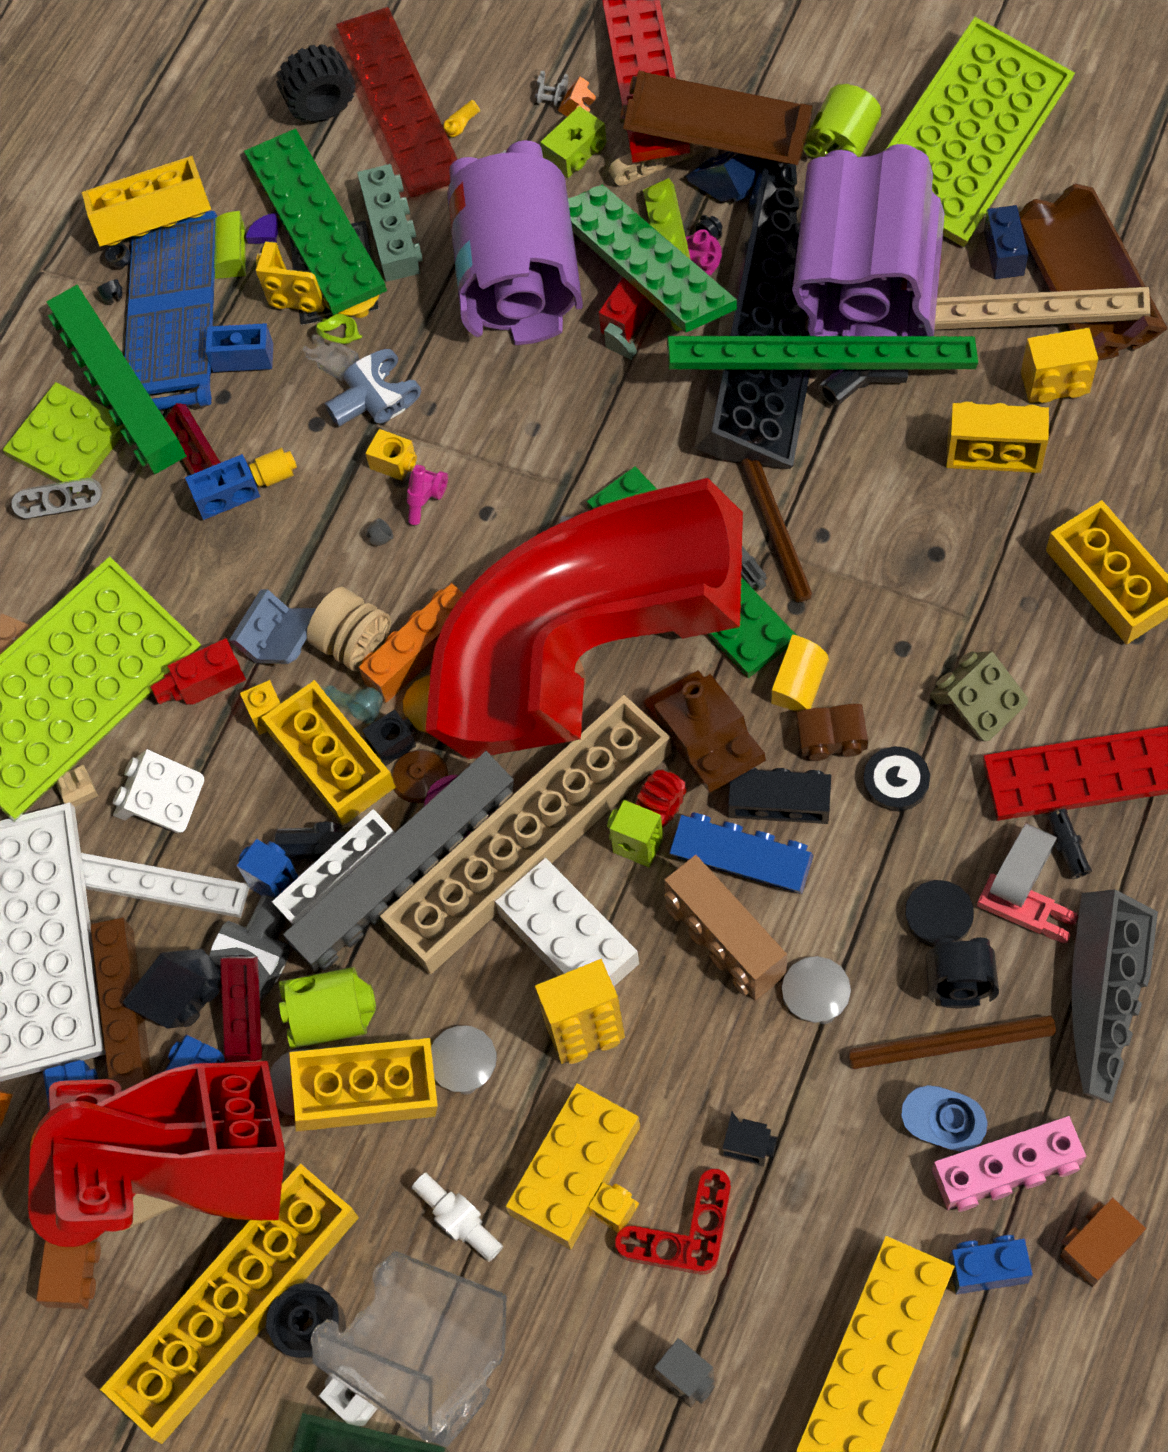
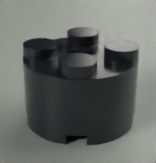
M977 937L970 941H954L952 938H940L934 941V948L929 950L925 956L928 996L933 1003L936 998L940 1000L943 1007L962 1009L980 1006V999L988 996L989 1002L997 998L999 995L996 955L987 938Z
M299 1283L287 1288L288 1290L274 1299L267 1313L266 1327L273 1344L286 1357L300 1364H316L332 1358L342 1344L346 1332V1320L341 1306L326 1290L318 1285ZM309 1317L313 1324L304 1331L300 1324L306 1323Z

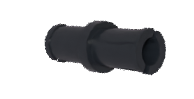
M1064 808L1059 810V814L1054 811L1048 814L1046 818L1051 825L1055 837H1057L1058 843L1055 846L1058 852H1062L1071 873V878L1078 879L1080 878L1079 874H1082V877L1092 872V869L1081 847L1083 843L1080 835H1076L1067 814L1068 811Z

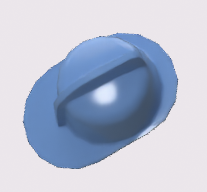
M926 1085L916 1088L909 1093L902 1104L901 1116L905 1127L912 1135L921 1140L962 1152L979 1145L986 1135L988 1122L985 1112L978 1102L966 1095L942 1087Z

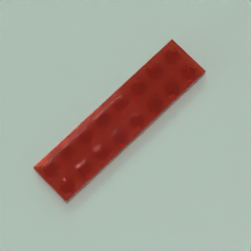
M389 7L337 23V32L410 198L449 186L451 182L449 168L458 159Z

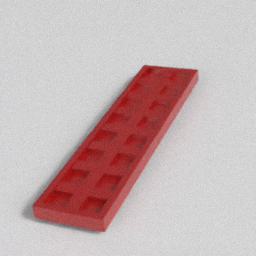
M602 0L622 107L623 104L628 105L629 99L633 100V94H629L632 77H637L639 70L676 79L660 0ZM626 130L632 163L691 153L690 143Z
M1168 726L984 755L983 764L997 821L1057 812L1064 808L1070 810L1168 794Z

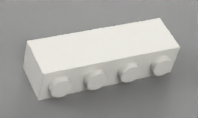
M372 809L272 901L273 904L294 925L395 832Z

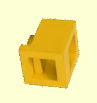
M603 1182L589 1204L588 1209L591 1217L618 1233L622 1228L626 1227L638 1208L639 1202L632 1199V1194L622 1186L615 1183L611 1186Z

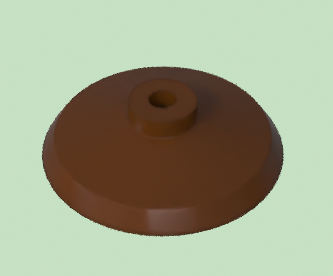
M417 749L405 753L394 763L391 770V776L396 787L393 790L400 798L407 802L424 803L430 787L439 779L448 776V768L445 761L435 752L425 749Z

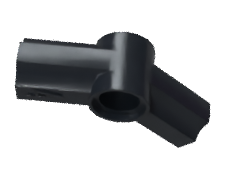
M837 369L819 385V391L826 402L830 405L839 406L858 388H864L871 382L907 383L908 369Z

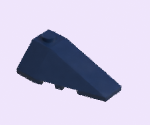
M727 151L716 158L710 157L686 177L690 183L721 202L732 198L734 201H739L750 194L748 189L755 183L762 158Z

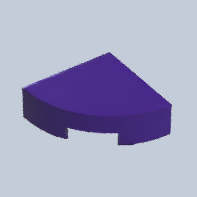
M277 213L265 215L250 226L246 235L248 244H263L265 241L277 243L279 224Z

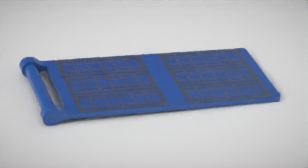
M215 211L205 212L204 215L197 218L188 217L179 220L170 227L161 226L152 229L143 236H132L125 359L148 394L199 387L197 392L152 399L159 410L173 408L176 403L186 404V406L199 404L200 406L211 405V365L205 351L207 326H213L215 218H217Z

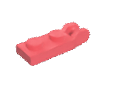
M990 874L978 900L977 907L1041 934L1042 932L1052 940L1060 943L1068 942L1070 938L1069 932L1047 922V918L1050 914L1059 921L1075 925L1079 918L1077 913L1054 903L1055 900L1032 890L1023 906H1016L989 893L997 876Z

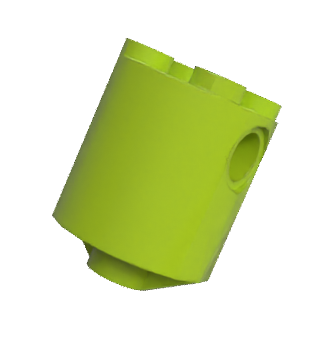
M837 84L830 88L807 133L806 144L803 148L804 152L810 157L818 158L825 157L831 151L846 150L854 153L857 157H861L881 117L879 103L868 91L858 86Z
M355 967L279 982L280 994L283 1002H279L282 1022H289L290 1028L287 1029V1036L291 1049L367 1033V1026L376 1011L375 996L372 985H368L358 977Z

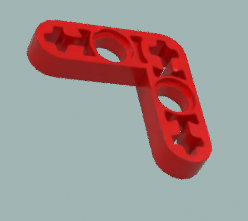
M710 1169L701 1175L689 1236L638 1226H626L617 1233L615 1238L618 1254L630 1262L699 1275L711 1273L719 1261L731 1193V1183L728 1175L720 1169ZM713 1178L720 1179V1185L725 1187L724 1190L719 1189L716 1195V1204L723 1203L722 1208L713 1204H701V1200L709 1203L710 1188L705 1186V1184L712 1183ZM705 1212H712L718 1216L719 1224L712 1231L703 1230L698 1224L699 1217ZM630 1235H636L637 1242L648 1245L647 1237L654 1238L651 1243V1257L645 1256L646 1248L634 1247L633 1252H627L626 1245L621 1244L622 1241L629 1240ZM695 1235L704 1239L717 1238L715 1244L708 1240L707 1254L713 1258L712 1261L706 1260L704 1266H699L697 1259L692 1257L693 1253L698 1254L700 1252L702 1243L701 1239L694 1240ZM663 1241H671L677 1247L676 1255L670 1260L661 1259L657 1255L656 1249Z

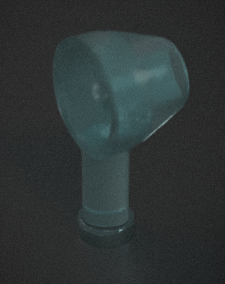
M329 685L324 691L332 702L348 708L350 713L363 723L372 724L380 713L383 696L374 688L368 687L354 696L339 691L332 685Z

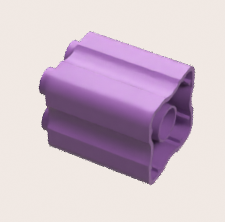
M906 144L890 146L885 151L868 157H857V155L850 151L835 150L826 154L825 157L815 158L808 163L792 291L798 306L809 316L807 329L810 336H934L945 214L941 199L932 191L933 172L928 156L922 151ZM902 277L908 279L907 290H901Z

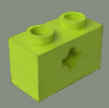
M578 106L540 142L543 158L556 165L563 175L569 178L575 171L582 169L586 161L595 152H600L607 142L605 123L581 106Z
M623 800L619 810L614 809L607 823V827L610 828L609 840L612 841L613 853L650 868L663 841L661 815Z

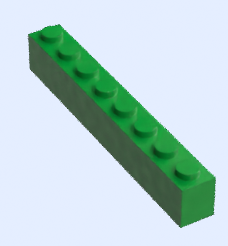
M75 285L46 301L52 313L47 315L56 331L62 328L63 332L59 335L68 350L74 347L75 351L71 352L80 369L86 366L87 370L83 373L92 388L97 385L100 389L95 392L104 407L111 405L112 409L108 412L116 426L118 427L123 424L125 427L121 430V433L130 447L134 444L137 446V449L133 452L142 467L148 464L155 475L187 457L174 432L79 286Z

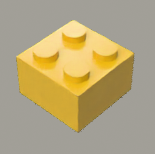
M1089 328L1027 338L1021 376L1029 403H1047L1058 398H1077L1090 393L1098 356Z

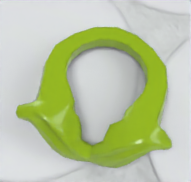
M335 314L316 324L317 334L332 342L347 344L362 338L358 332L355 320L344 314ZM341 324H346L347 326L344 338L332 336L324 332L331 331Z

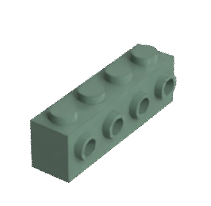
M391 164L357 172L386 282L420 274L418 262L423 261L419 243L413 244L412 238L417 237L413 221H407L405 215L410 214L406 197L400 198L399 192L404 191L400 174L394 175Z

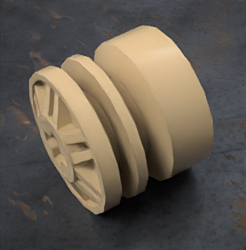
M341 586L331 591L316 608L307 628V640L310 645L325 654H333L336 661L345 664V667L357 672L360 671L359 666L363 659L369 653L376 652L385 643L391 627V618L386 612L377 609L373 604H365L363 598Z

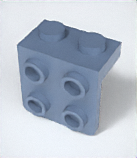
M261 589L229 641L254 663L289 664L297 659L301 653V647L307 639V628L316 608H288L268 589Z

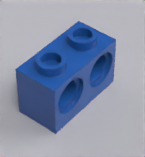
M243 454L185 477L203 520L261 497Z

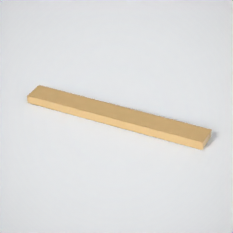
M1149 287L937 298L934 330L1139 320L1143 315L1150 317Z

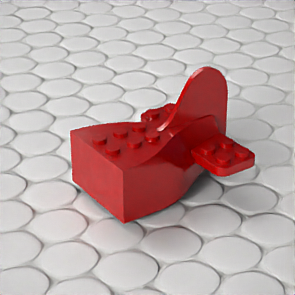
M268 1061L199 1063L181 1066L156 1074L124 1091H121V1086L118 1082L109 1079L58 1081L49 1087V1112L40 1121L31 1139L28 1183L29 1219L36 1233L45 1241L60 1247H77L95 1240L105 1231L116 1232L129 1228L133 1223V1197L136 1194L158 1198L214 1216L256 1221L279 1220L285 1147Z

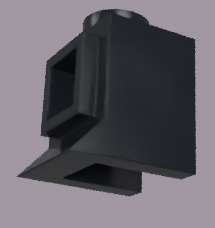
M731 1111L723 1144V1157L764 1167L766 1157L773 1158L778 1137L771 1135V1129L767 1128V1124L743 1119L740 1122L733 1111Z

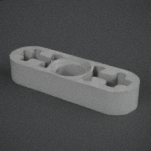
M82 478L25 488L13 497L12 508L22 518L83 509L96 505L102 497L103 490L100 483L93 478ZM84 485H88L90 490H95L91 500H87V497L84 495L77 496L74 499L76 504H72V492L69 487H73V493L82 491ZM52 490H60L65 494L66 501L64 505L55 506L50 502L49 493ZM38 492H43L42 502L46 509H42V503L34 504L30 507V511H27L26 506H20L19 502L24 499V495H27L28 500H36L41 497Z

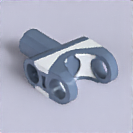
M383 349L362 358L348 367L343 378L350 386V389L326 402L325 407L331 419L338 427L365 411L370 413L376 423H384L410 407L419 398L421 387L415 380L399 383L385 382V377L397 365L398 357L393 350Z

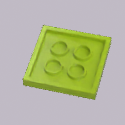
M55 382L3 448V452L7 457L56 483L91 478L123 436L121 430L125 427L123 424L118 427L116 426L108 412L110 409Z

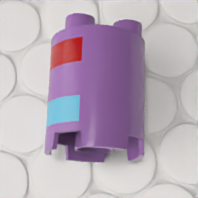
M528 140L518 141L510 145L506 153L494 154L480 159L465 157L454 161L449 168L451 182L448 187L447 199L460 314L465 328L476 337L482 336L483 326L499 330H510L515 345L541 342L562 333L563 315L570 311L574 305L576 309H582L583 306L566 181L563 173L556 165L543 158L542 148L538 143Z

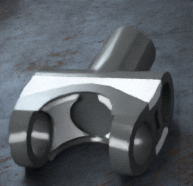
M267 895L261 896L246 927L231 921L225 922L209 954V957L220 970L221 958L258 956L260 1001L268 995L279 979L290 954L289 944L274 939L285 915L273 904L272 901L275 898Z

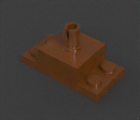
M697 670L643 700L646 711L656 724L671 737L672 745L709 793L767 761L765 752L747 731L744 715L711 674L704 677Z

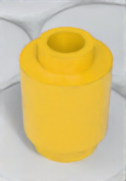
M282 447L255 458L256 462L249 464L259 487L265 484L269 487L294 476L293 469L297 468L291 451L284 452Z

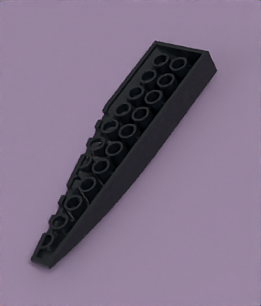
M766 158L761 160L727 287V292L737 299V310L720 318L717 336H809V331L805 330V317L807 313L798 306L792 291L800 223H797L796 212L799 209V198L795 196V186L797 185L795 164ZM710 369L694 448L722 460L742 462L744 459H748L751 462L757 460L764 466L791 469L795 459L810 369Z

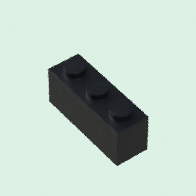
M754 767L730 781L729 818L829 824L831 774H824V772L819 770H808L805 773L791 772L785 768L764 771Z

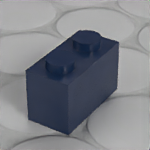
M1017 205L987 209L984 235L994 280L1024 276L1028 251Z

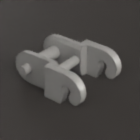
M541 71L537 80L538 94H535L537 103L540 104L542 100L552 101L554 106H558L559 102L562 101L561 95H565L567 90L568 74H564V79H562L561 83H558L557 87H550L544 85L545 71ZM544 91H554L556 93L555 96L544 94Z

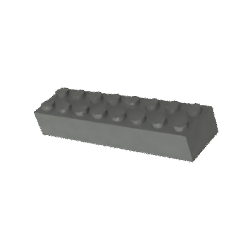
M485 751L283 934L288 944L315 973L320 968L323 971L329 969L339 959L337 953L345 945L349 948L354 946L364 936L362 931L370 922L374 925L378 924L381 921L380 915L387 910L392 902L403 896L415 881L425 876L445 854L448 855L462 842L465 834L469 831L472 833L486 820L494 809L497 810L511 798L514 779Z

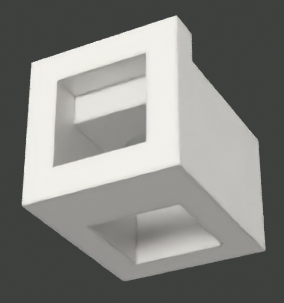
M343 1366L329 1375L325 1381L326 1388L319 1395L349 1426L363 1427L386 1398L382 1392H378L354 1368ZM355 1389L357 1394L351 1399V1391Z

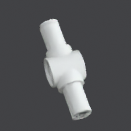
M427 1173L421 1175L413 1184L412 1189L434 1209L432 1211L436 1216L434 1221L453 1240L467 1241L488 1262L492 1261L502 1250L503 1245L481 1225L483 1221L479 1218L481 1216L480 1212L460 1193L457 1195L452 1192L447 1193Z

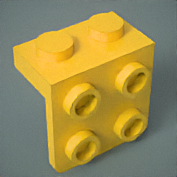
M265 241L262 253H258L256 258V273L269 306L278 309H299L308 313L314 311L323 312L326 305L316 276L310 272L286 270L277 243Z

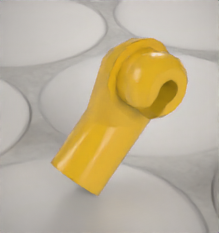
M474 100L469 101L444 122L443 128L448 136L457 137L462 134L468 121L480 112Z

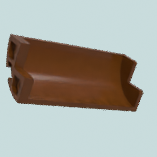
M639 70L637 77L633 76L631 79L629 94H633V100L629 99L628 105L623 104L620 123H624L623 129L798 165L806 141L813 106L675 79Z
M1075 183L1066 188L1054 203L1033 199L1019 213L1025 241L1051 292L1146 287L1093 187ZM1151 296L1150 317L1143 315L1139 320L1067 323L1071 331L1084 328L1090 329L1098 361L1118 357L1119 350L1130 346L1134 351L1151 342L1168 329Z

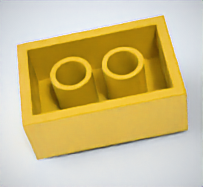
M973 402L953 403L947 438L946 468L1041 473L1049 436V407H1039L1037 405L1008 406L1003 403L993 405L975 404Z

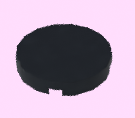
M932 880L921 884L912 891L906 903L905 918L912 935L918 941L934 947V941L940 938H952L954 941H961L965 938L973 924L974 907L969 895L960 886L949 881Z

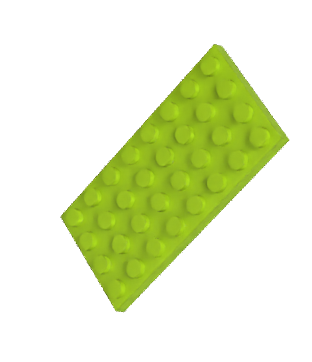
M977 17L973 18L888 145V147L896 144L910 145L928 156L933 172L932 191L941 199L945 214L943 236L963 247L970 240L986 215L987 209L991 207L1075 75V72Z
M110 556L0 654V809L14 822L54 786L61 776L63 777L153 693L151 685L165 678L164 675L170 672L169 664L195 653L201 647V644Z

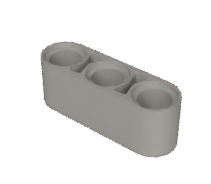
M1025 823L1002 864L989 893L1022 907L1042 871L1057 837Z

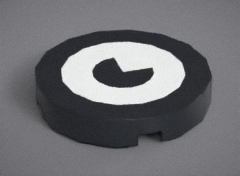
M893 746L881 749L871 756L865 766L863 784L866 794L874 804L881 808L882 806L889 808L890 811L900 812L912 809L922 802L929 789L930 772L927 763L918 753L909 748Z

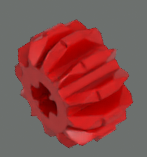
M658 769L653 775L648 777L645 785H642V790L637 795L638 800L635 804L660 814L663 828L668 822L673 820L676 812H679L680 805L684 802L683 797L686 794L685 781L672 772Z

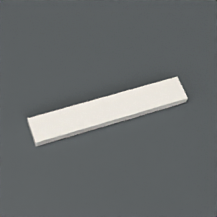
M81 853L85 887L88 890L241 918L249 891V886L246 883Z

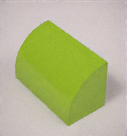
M240 211L227 212L215 218V279L246 276L245 225Z

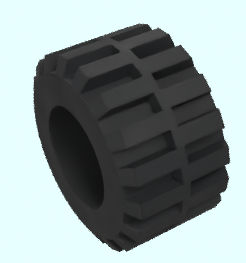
M320 44L318 47L310 45L306 49L301 48L297 50L296 54H291L287 57V62L282 63L280 66L281 70L277 72L276 76L278 78L276 81L277 87L290 113H292L294 118L300 119L301 122L305 123L308 121L317 123L319 120L326 121L329 120V117H335L339 114V111L344 110L348 106V102L352 101L354 97L352 93L356 90L354 78L339 51H336L332 46L327 48L324 44Z

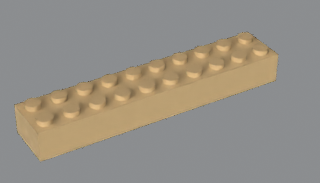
M623 695L581 733V740L572 741L380 915L385 929L431 975L498 913L495 903L497 899L544 858H547L552 864L672 753L671 737L631 700Z

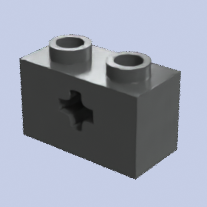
M679 1338L654 1367L657 1379L690 1407L696 1401L702 1404L715 1388L713 1385L715 1382L713 1380V1367Z

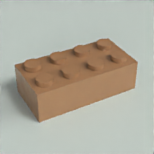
M694 855L664 879L666 892L664 896L667 903L665 907L669 914L676 921L682 920L689 927L687 932L697 945L701 946L704 944L711 952L709 956L713 963L721 971L725 968L734 977L732 979L734 986L742 995L746 996L749 994L756 1001L784 978L787 968V953L697 855Z

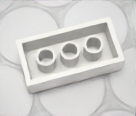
M544 858L495 901L499 916L557 976L602 958L612 984L615 986L639 965L638 951L547 858Z

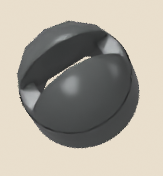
M381 518L372 522L366 531V537L370 538L369 542L375 546L384 545L394 537L389 525Z

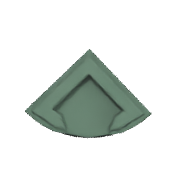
M609 323L604 330L606 348L632 360L637 353L633 341L629 344L620 335L623 330Z

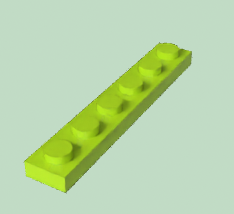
M667 178L643 189L650 225L690 259L673 182L670 178ZM671 320V324L677 332L682 330Z

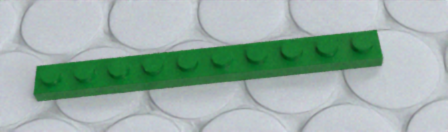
M668 336L667 339L669 369H976L978 365L975 336Z

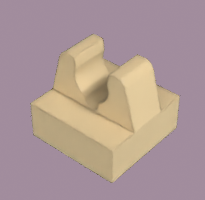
M84 765L67 772L57 780L56 785L65 804L71 803L76 807L98 796Z

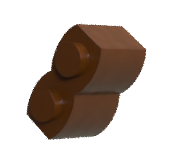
M844 704L831 708H812L797 712V726L803 758L821 761L834 753L853 757L868 749V736L862 704Z

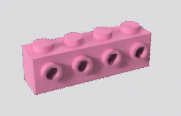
M1070 1116L935 1161L932 1172L947 1210L957 1207L958 1211L962 1212L979 1205L977 1200L988 1196H991L992 1200L1004 1198L1013 1193L1012 1188L1025 1184L1026 1189L1045 1183V1177L1056 1173L1060 1177L1074 1174L1080 1170L1079 1165H1082L1086 1154Z

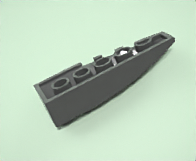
M1115 889L1082 893L1076 941L1074 944L1072 973L1073 1032L1083 1093L1105 1103H1112L1124 1065V1061L1120 1057L1122 1049L1130 1045L1133 1035L1129 1030L1133 1016L1139 1015L1142 1003L1138 1000L1141 988L1147 987L1149 983L1158 911Z

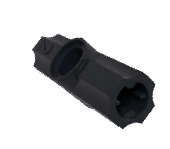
M319 822L314 824L313 828L277 829L275 844L285 851V856L289 859L311 858L316 862L353 827H342L333 822Z

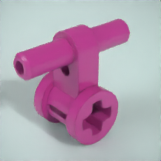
M419 464L413 468L409 479L406 500L407 504H409L408 522L411 525H418L420 523L421 508L431 496L438 500L443 497L448 483L447 473L442 471L438 473L425 470V467Z

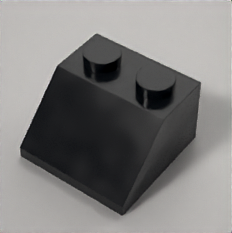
M203 949L162 952L124 999L123 1004L127 1008L167 1029L189 1027L199 1019V1012L205 1004L218 995L219 987L222 984L221 970Z

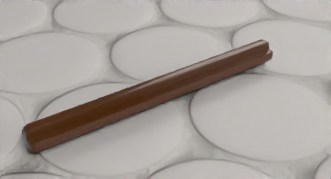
M743 459L741 462L793 597L798 603L811 599L812 591L761 463L757 460L751 462L748 459Z
M1048 1015L853 1048L849 1050L848 1056L852 1069H859L1053 1036L1056 1032V1026L1053 1017Z

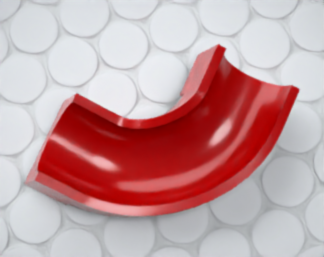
M704 478L645 492L602 505L561 522L510 551L489 567L466 590L453 607L441 629L435 645L430 672L425 731L467 759L479 758L485 751L492 756L581 740L584 678L574 670L578 659L586 651L607 642L674 631L683 639L740 627L743 512L709 478Z

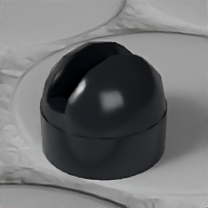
M123 243L109 246L105 252L107 261L116 269L124 268L131 261L130 251ZM121 253L122 256L117 259L116 255Z
M118 279L108 281L97 288L100 297L106 303L113 304V296L117 301H120L123 291Z

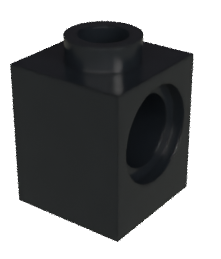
M395 709L362 730L366 743L385 766L416 747L413 737L416 729L407 716L401 718ZM391 733L399 734L394 740L385 739Z

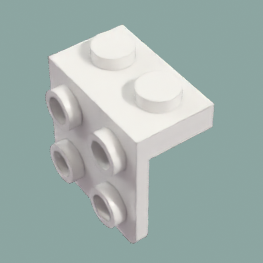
M148 749L136 758L132 757L124 775L128 776L126 784L118 789L113 800V804L116 805L113 816L125 821L131 816L136 815L175 833L183 832L187 827L204 783V776Z

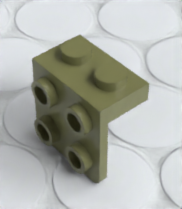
M971 651L959 660L958 664L960 666L956 670L945 674L936 682L938 687L929 695L936 704H952L981 741H990L1028 704V697L993 651Z

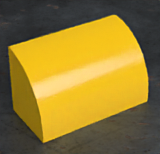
M792 635L772 688L771 704L796 712L811 709L829 661L827 653L820 646L803 637Z

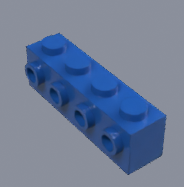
M692 812L690 817L681 815L670 851L673 857L688 861L694 855H697L709 868L803 894L814 857L811 852L806 851L808 845L793 840H788L787 845L774 842V835L762 831H756L754 836L742 832V826L726 821L723 822L722 826L710 823V817Z

